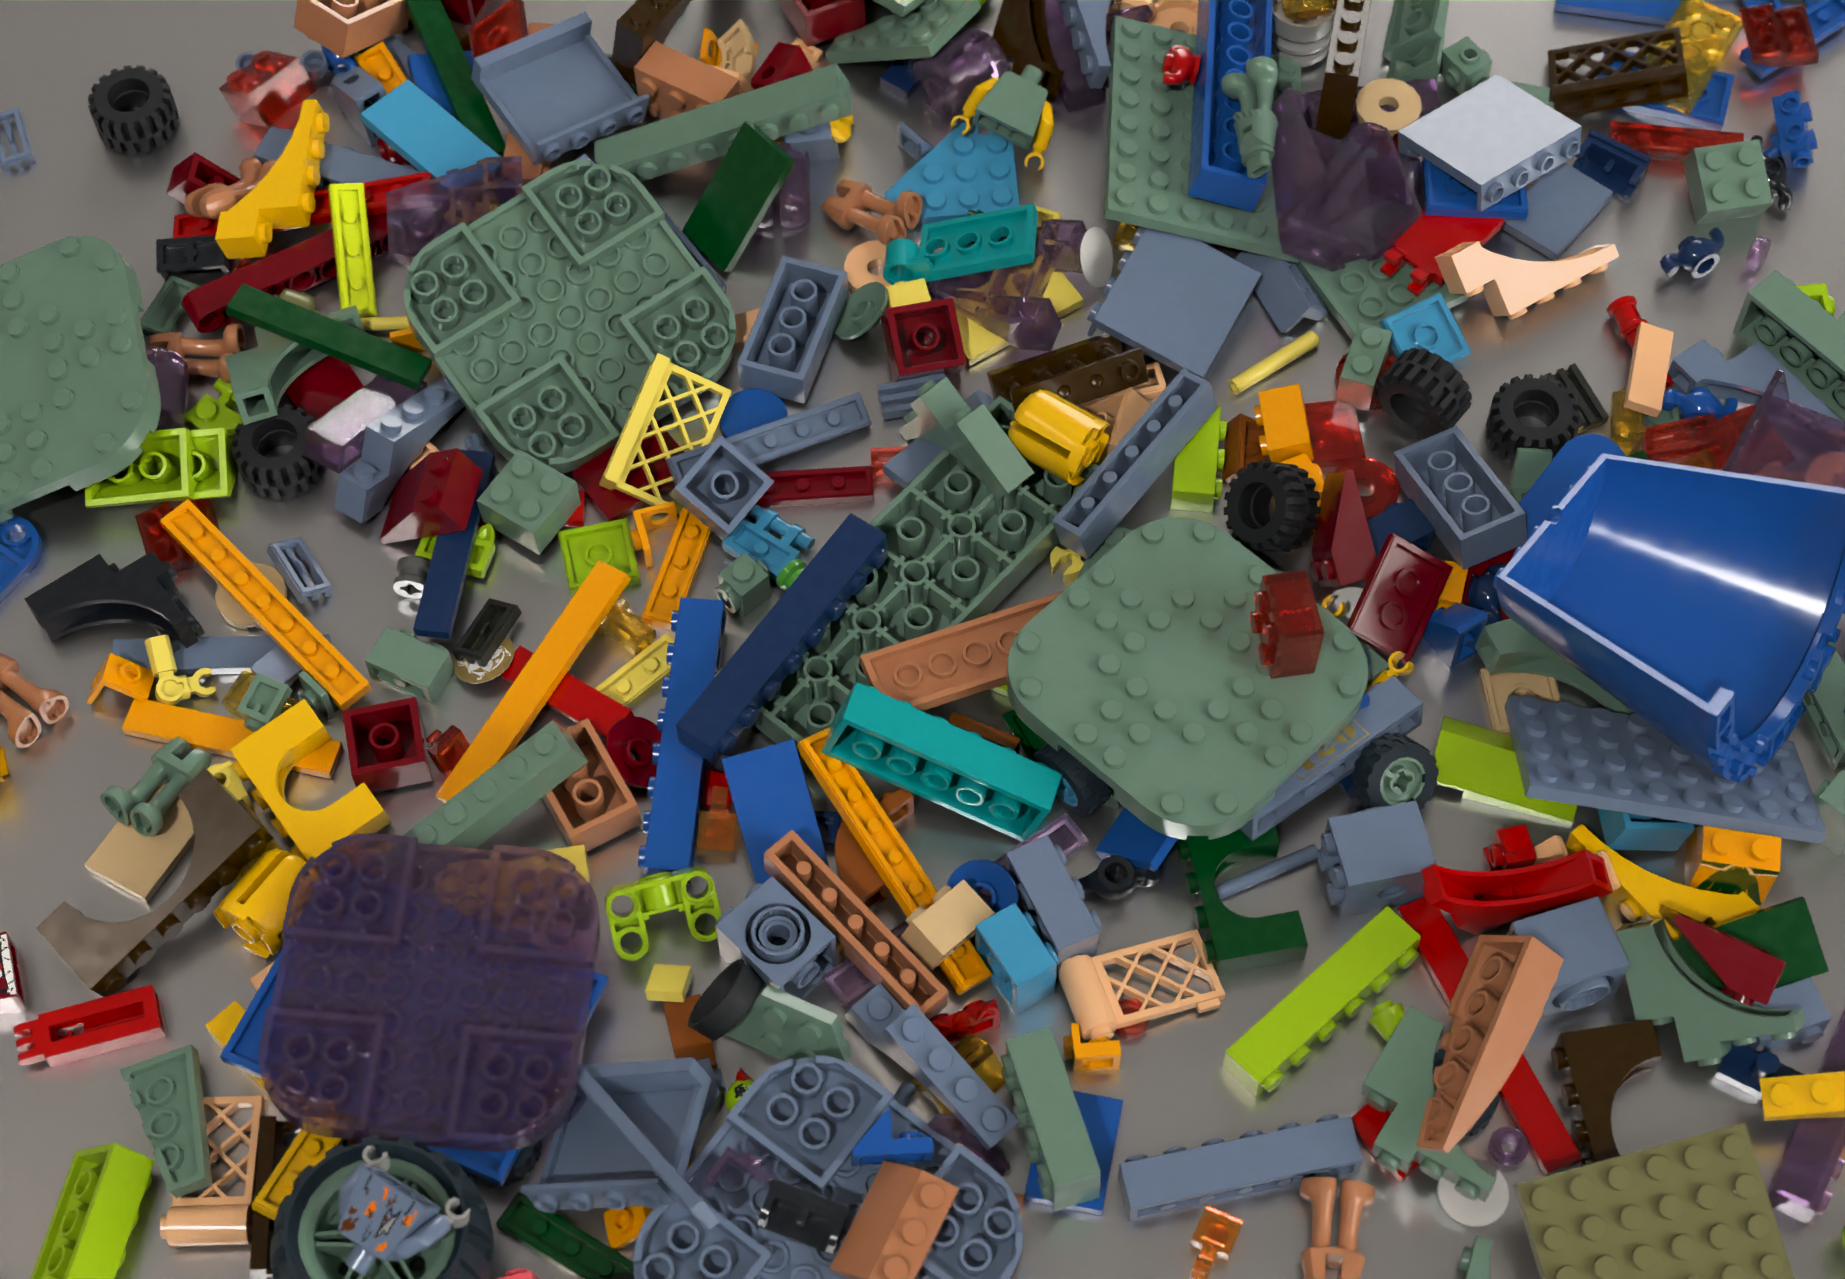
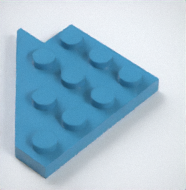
M963 120L887 190L885 198L897 201L899 194L906 190L919 193L922 197L923 205L921 216L916 226L965 217L969 209L976 212L980 209L986 213L1018 207L1019 197L1013 143L994 133L979 134L978 125L974 123L973 129L969 134L961 135L966 128V122Z

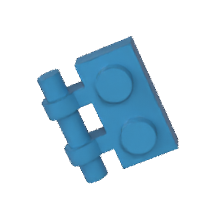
M755 505L750 512V517L757 520V522L753 524L743 518L722 542V547L725 552L735 558H739L742 554L746 553L754 561H761L770 572L769 578L776 582L777 576L785 565L796 558L801 559L800 551L793 547L799 545L809 551L815 543V538L806 534V529L800 525H791L781 519L780 514L769 508L766 510L759 505ZM774 530L783 537L780 540L768 532Z

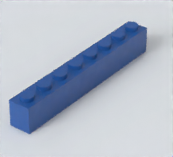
M681 597L679 611L673 610L671 631L676 632L674 643H668L666 658L667 665H671L670 676H664L662 683V697L667 699L665 709H659L657 730L662 731L661 742H655L653 747V765H657L656 777L650 776L648 783V799L653 800L651 811H645L643 819V833H648L646 846L640 845L638 855V867L644 869L645 877L694 866L702 807L701 800L708 760L679 742L676 724L720 670L727 617L723 600ZM692 878L687 882V885L692 884Z

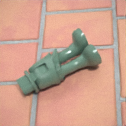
M1263 56L1254 57L1246 63V74L1239 72L1230 73L1221 79L1223 93L1230 99L1239 100L1241 112H1235L1232 116L1235 120L1233 128L1237 136L1241 163L1247 167V176L1249 178H1258L1271 170V160L1275 156L1276 130L1279 126L1277 116L1271 110L1274 89L1278 79V65L1274 59Z

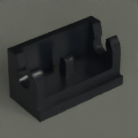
M216 235L156 239L157 272L161 274L162 278H169L170 272L221 268L223 273H231V267L215 240Z
M773 1178L757 1225L773 1233L833 1255L849 1216V1207Z

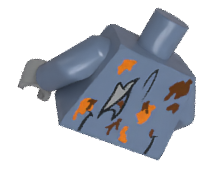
M367 1146L363 1150L364 1164H358L339 1188V1217L341 1221L338 1231L355 1242L345 1260V1264L362 1274H367L376 1257L383 1261L406 1260L431 1247L451 1230V1227H464L470 1219V1209H467L462 1215L451 1213L460 1205V1199L456 1197L448 1200L444 1215L438 1214L441 1207L386 1172L390 1167L388 1152H384L380 1159L372 1161L376 1156L374 1146Z

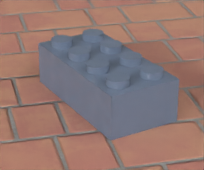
M782 255L737 363L740 387L763 389L774 393L777 397L805 404L848 298L846 271Z
M1457 426L1393 452L1396 482L1434 527L1435 534L1462 570L1527 542L1525 511Z

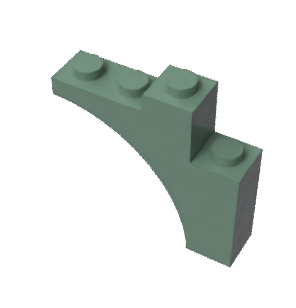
M356 305L323 315L364 332ZM255 327L259 347L225 356L233 395L243 424L246 425L277 416L280 399L289 385L301 373L329 355L262 328Z
M947 377L937 384L931 379L916 390L919 397L910 403L914 410L904 416L908 423L899 429V432L906 441L915 438L923 439L945 449L969 468L996 499L1008 494L1035 473L985 405L981 404L972 410Z
M1512 619L1484 626L1474 647L1490 675L1529 673L1553 677L1593 697L1610 712L1628 715L1635 714Z
M1664 918L1627 923L1616 930L1617 938L1630 964L1625 975L1636 1021L1652 1019L1653 1026L1673 1022L1674 1017L1684 1062L1697 1061L1698 1066L1718 1064L1722 1062L1721 1058L1732 1049L1731 1040L1733 1046L1752 1044L1757 1041L1756 1037L1771 1035L1773 1041L1786 1040L1795 1037V1032L1806 1024L1803 1008L1779 1009L1757 1005L1750 1007L1732 999L1729 995L1712 986L1679 953L1668 933Z
M1410 1005L1362 1085L1361 1095L1366 1097L1365 1101L1371 1107L1381 1112H1386V1110L1392 1112L1373 1144L1372 1154L1377 1156L1376 1161L1381 1166L1392 1172H1397L1399 1169L1407 1174L1416 1161L1420 1164L1419 1168L1428 1176L1437 1180L1443 1177L1455 1184V1190L1462 1196L1470 1200L1479 1198L1486 1202L1494 1188L1496 1178L1474 1163L1458 1144L1449 1153L1422 1151L1416 1147L1426 1103L1429 1099L1435 1097L1434 1084L1432 1082L1433 1061L1438 1044L1443 1037L1445 1025Z

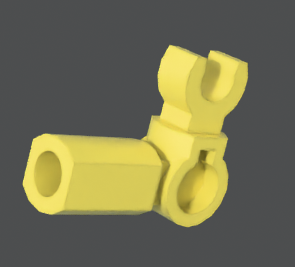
M169 635L150 637L144 641L153 677H158L155 689V696L158 702L175 705L181 700L190 699L193 694L207 698L216 693L215 686L203 688L199 684L201 678L211 676L210 668L199 669L192 677H186V675L174 676V673L178 670Z

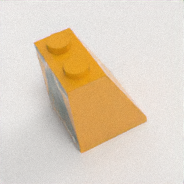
M1708 826L1695 827L1693 833L1686 839L1684 885L1696 889L1738 895L1744 891L1761 907L1780 873L1781 837Z

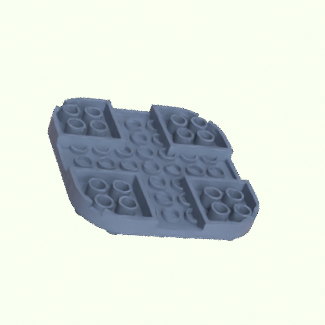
M815 1055L812 1058L796 1060L791 1058L782 1061L766 1070L751 1084L726 1116L724 1124L687 1169L684 1176L686 1183L709 1207L720 1222L710 1231L708 1229L705 1230L679 1199L677 1204L660 1205L654 1208L645 1220L636 1240L633 1258L634 1279H845L830 1271L829 1268L882 1165L851 1166L852 1149L888 1108L891 1111L892 1139L899 1138L901 1133L912 1131L922 1132L923 1137H933L934 1154L931 1161L897 1164L922 1169L959 1188L956 1199L916 1279H1010L1021 1255L1024 1231L1019 1211L1020 1207L1012 1189L991 1166L960 1143L957 1145L952 1143L893 1099V1093L856 1066L834 1057ZM773 1178L849 1207V1216L833 1255L758 1227L759 1215Z

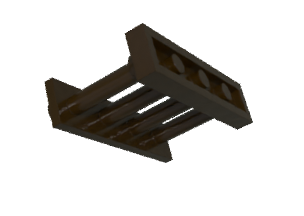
M1107 333L987 372L993 399L996 400L999 396L1012 403L1014 413L1030 394L1039 390L1051 391L1067 401L1079 405L1149 381L1142 349L1138 347L1123 352L1121 341Z

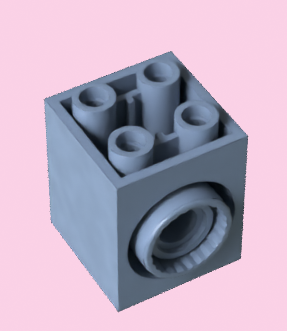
M1417 801L1386 807H1372L1360 812L1328 818L1325 833H1321V849L1317 850L1319 867L1322 872L1327 871L1330 883L1327 884L1331 905H1337L1340 917L1384 909L1387 905L1389 907L1405 905L1424 897L1423 885L1425 883L1421 870L1433 864L1437 865Z
M773 876L763 884L760 882L754 885L746 894L745 900L736 908L730 907L724 911L715 925L720 956L729 965L736 960L743 959L762 980L760 991L765 986L770 985L803 999L838 967L836 936Z
M1598 896L1512 922L1507 934L1534 936L1564 959L1557 981L1553 985L1544 1006L1542 1017L1564 1010L1582 1009L1603 998L1615 995L1630 965Z

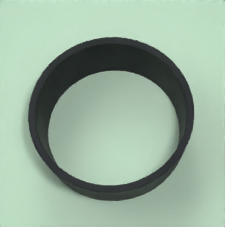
M743 959L736 960L714 979L699 998L689 1016L688 1026L712 1041L721 1038L737 1024L750 1008L760 991L762 980Z

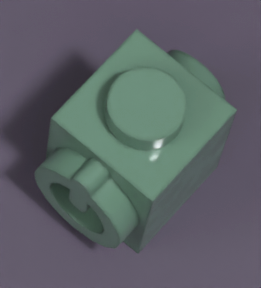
M746 553L742 554L718 573L719 586L715 588V593L719 600L724 601L725 608L732 613L738 611L745 618L771 597L769 570L761 561H754Z

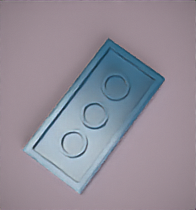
M409 79L360 113V121L421 173L430 171L433 183L454 201L502 166L503 158Z

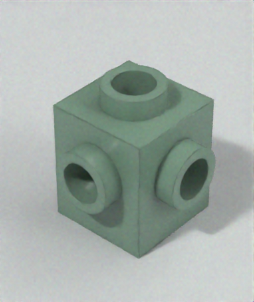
M1466 36L1442 50L1439 73L1450 87L1462 95L1490 78L1492 60L1485 50L1480 49Z

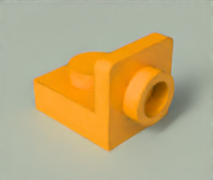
M1079 1023L1070 1024V1036H1063L1065 1060L1072 1059L1073 1073L1120 1069V1040L1110 1041L1109 1038L1099 1037L1094 1040L1090 1039L1087 1043H1081Z

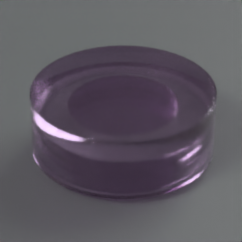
M1762 236L1754 239L1747 254L1746 268L1760 271L1768 255L1771 239Z

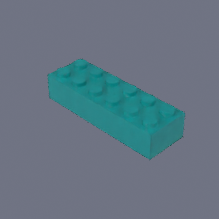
M858 682L855 683L836 713L821 751L828 756L1024 843L1051 811L1062 777L1061 773L1052 770L1044 763L1034 762L1017 754L1011 748L996 745L983 739L982 736L975 732H967L949 724L944 718L929 715L914 708L908 702L898 701L880 693L875 687Z

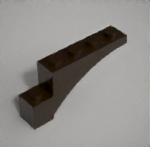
M1003 0L987 52L1004 61L1013 63L1011 72L1019 76L1026 65H1033L1039 68L1043 76L1038 85L1048 91L1046 101L1055 103L1064 71L1058 69L1051 50L1046 26L1045 0Z

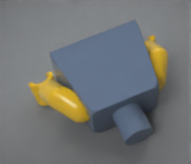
M853 115L817 125L804 131L795 132L773 141L796 161L795 164L839 159L838 143H844L850 138L851 125L854 124Z

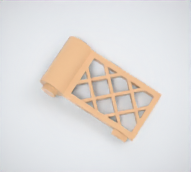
M1198 929L1094 957L1077 955L1060 963L1056 968L1058 979L1075 1021L1079 1023V1031L1083 1040H1094L1099 1037L1111 1039L1116 1029L1192 1008H1197L1198 1013L1220 1008V1001L1224 1000L1226 994L1213 964L1206 963L1202 948L1203 941ZM1192 943L1197 955L1194 963L1192 964L1173 955L1176 946ZM1152 954L1163 959L1164 962L1159 972L1156 973L1139 965L1138 962L1141 956ZM1168 962L1189 972L1183 985L1162 976ZM1116 963L1129 969L1123 983L1107 976L1104 966ZM1133 972L1154 981L1147 995L1127 985ZM1194 974L1207 980L1212 991L1200 994L1187 988V985ZM1157 984L1177 992L1178 995L1175 1001L1165 1004L1151 997ZM1122 993L1142 1002L1140 1010L1123 1015L1118 1002Z
M262 1095L203 1097L204 1109H210L217 1115L206 1124L207 1136L223 1122L234 1132L218 1147L208 1138V1147L213 1151L209 1154L210 1165L220 1158L230 1170L215 1183L212 1182L213 1185L208 1186L209 1188L197 1198H184V1195L177 1198L173 1196L172 1206L168 1209L167 1215H162L160 1219V1236L162 1239H167L170 1247L251 1244L254 1214L252 1203L255 1197L260 1116H263L264 1098ZM239 1108H253L252 1118L241 1128H238L229 1119ZM251 1131V1133H250V1139H249V1138L246 1136V1134H248V1133ZM239 1140H242L249 1147V1152L237 1164H234L224 1153ZM247 1167V1171H246V1175H245V1174L242 1172V1170H244V1169ZM239 1176L245 1182L244 1196L227 1197L221 1189L234 1177Z

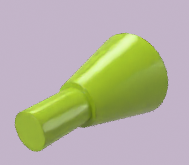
M1392 1000L1385 1001L1371 1009L1374 1016L1368 1019V1022L1387 1043L1405 1015L1403 1004L1398 1003L1394 1005Z

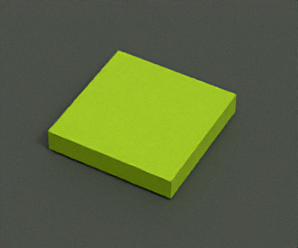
M627 518L558 531L570 597L575 595L598 560L628 574L631 580L627 586L641 584Z

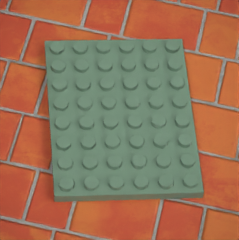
M1115 16L1111 25L1110 61L1112 66L1109 73L1103 218L1298 263L1302 256L1301 63L1289 57L1271 54V59H1274L1278 65V79L1274 89L1271 108L1279 122L1276 130L1275 156L1271 160V170L1267 172V185L1253 212L1188 196L1194 86L1192 87L1190 83L1183 85L1163 84L1164 73L1161 71L1165 54L1174 45L1189 47V52L1195 55L1196 35Z

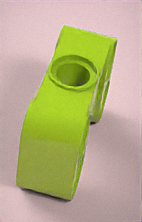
M692 866L672 872L652 874L636 881L616 885L609 889L604 898L605 910L615 950L625 960H637L642 958L647 952L649 942L644 921L649 920L650 915L673 909L685 912L691 934L697 940L710 942L717 939L715 925L722 914L714 882L709 872L702 867ZM700 876L707 881L705 890L700 894H690L686 890L687 882L693 877ZM619 895L629 896L633 901L632 907L625 913L615 912L611 907L613 899ZM703 913H709L715 917V924L708 931H701L695 927L696 918ZM628 932L638 933L641 936L640 945L630 950L622 947L620 940L624 934Z

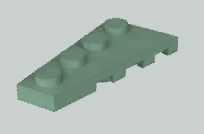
M190 1044L121 1069L122 1077L131 1091L130 1097L134 1107L138 1109L142 1118L145 1134L150 1139L154 1148L153 1154L168 1191L177 1198L213 1185L198 1050Z

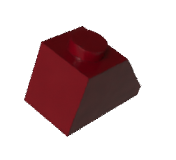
M194 152L173 168L166 194L184 204L187 195L199 188L213 183L229 186L241 179Z

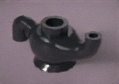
M1754 135L1751 140L1759 139L1762 149L1763 138L1759 135ZM1762 151L1772 198L1780 197L1777 203L1779 209L1789 210L1793 201V194L1786 185L1788 181L1786 167L1780 159L1769 157Z
M1110 856L1102 860L1096 870L1078 880L1083 891H1092L1101 897L1119 900L1132 894L1138 887H1154L1159 882L1160 871L1158 869L1156 872L1146 870L1144 875H1137L1128 859L1122 856Z

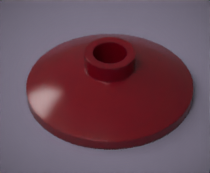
M631 716L619 720L610 728L605 739V748L624 782L636 788H648L650 776L656 777L657 765H653V747L655 742H661L662 731L657 730L656 724L642 717ZM630 752L634 754L635 760L632 758Z

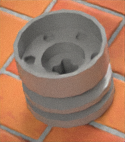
M1273 0L1271 54L1289 57L1301 63V67L1311 66L1322 61L1329 52L1337 1Z

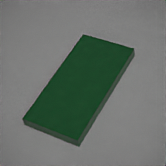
M744 121L682 232L724 272H732L796 161L755 124Z
M1802 896L1711 926L1764 949L1785 961V967L1775 989L1829 971L1806 900ZM1679 936L1672 938L1673 943L1686 962L1704 980L1722 991L1724 985L1711 976Z

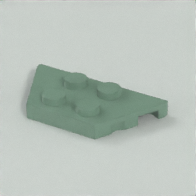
M770 985L765 986L758 993L743 1017L725 1034L784 1061L791 1058L796 1060L823 1055L849 1063L848 1059L852 1054L849 1043L843 1036V1027L837 1014Z

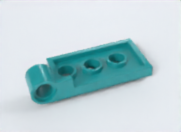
M1033 203L923 224L920 249L916 243L904 238L891 240L887 244L883 277L892 285L900 281L908 282L925 278V282L1034 263L1038 211ZM1002 236H1008L1003 241L998 242ZM970 242H975L972 246L966 248ZM943 248L940 252L932 254L936 249Z

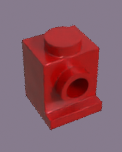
M1526 824L1496 830L1492 844L1483 848V854L1489 871L1532 866L1537 858Z

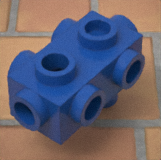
M1794 90L1771 97L1778 133L1771 136L1773 145L1763 151L1764 154L1776 158L1781 156L1787 169L1809 166L1811 163H1814L1812 150L1818 148L1814 129L1808 130L1807 122L1813 121L1809 102L1803 103L1800 92Z

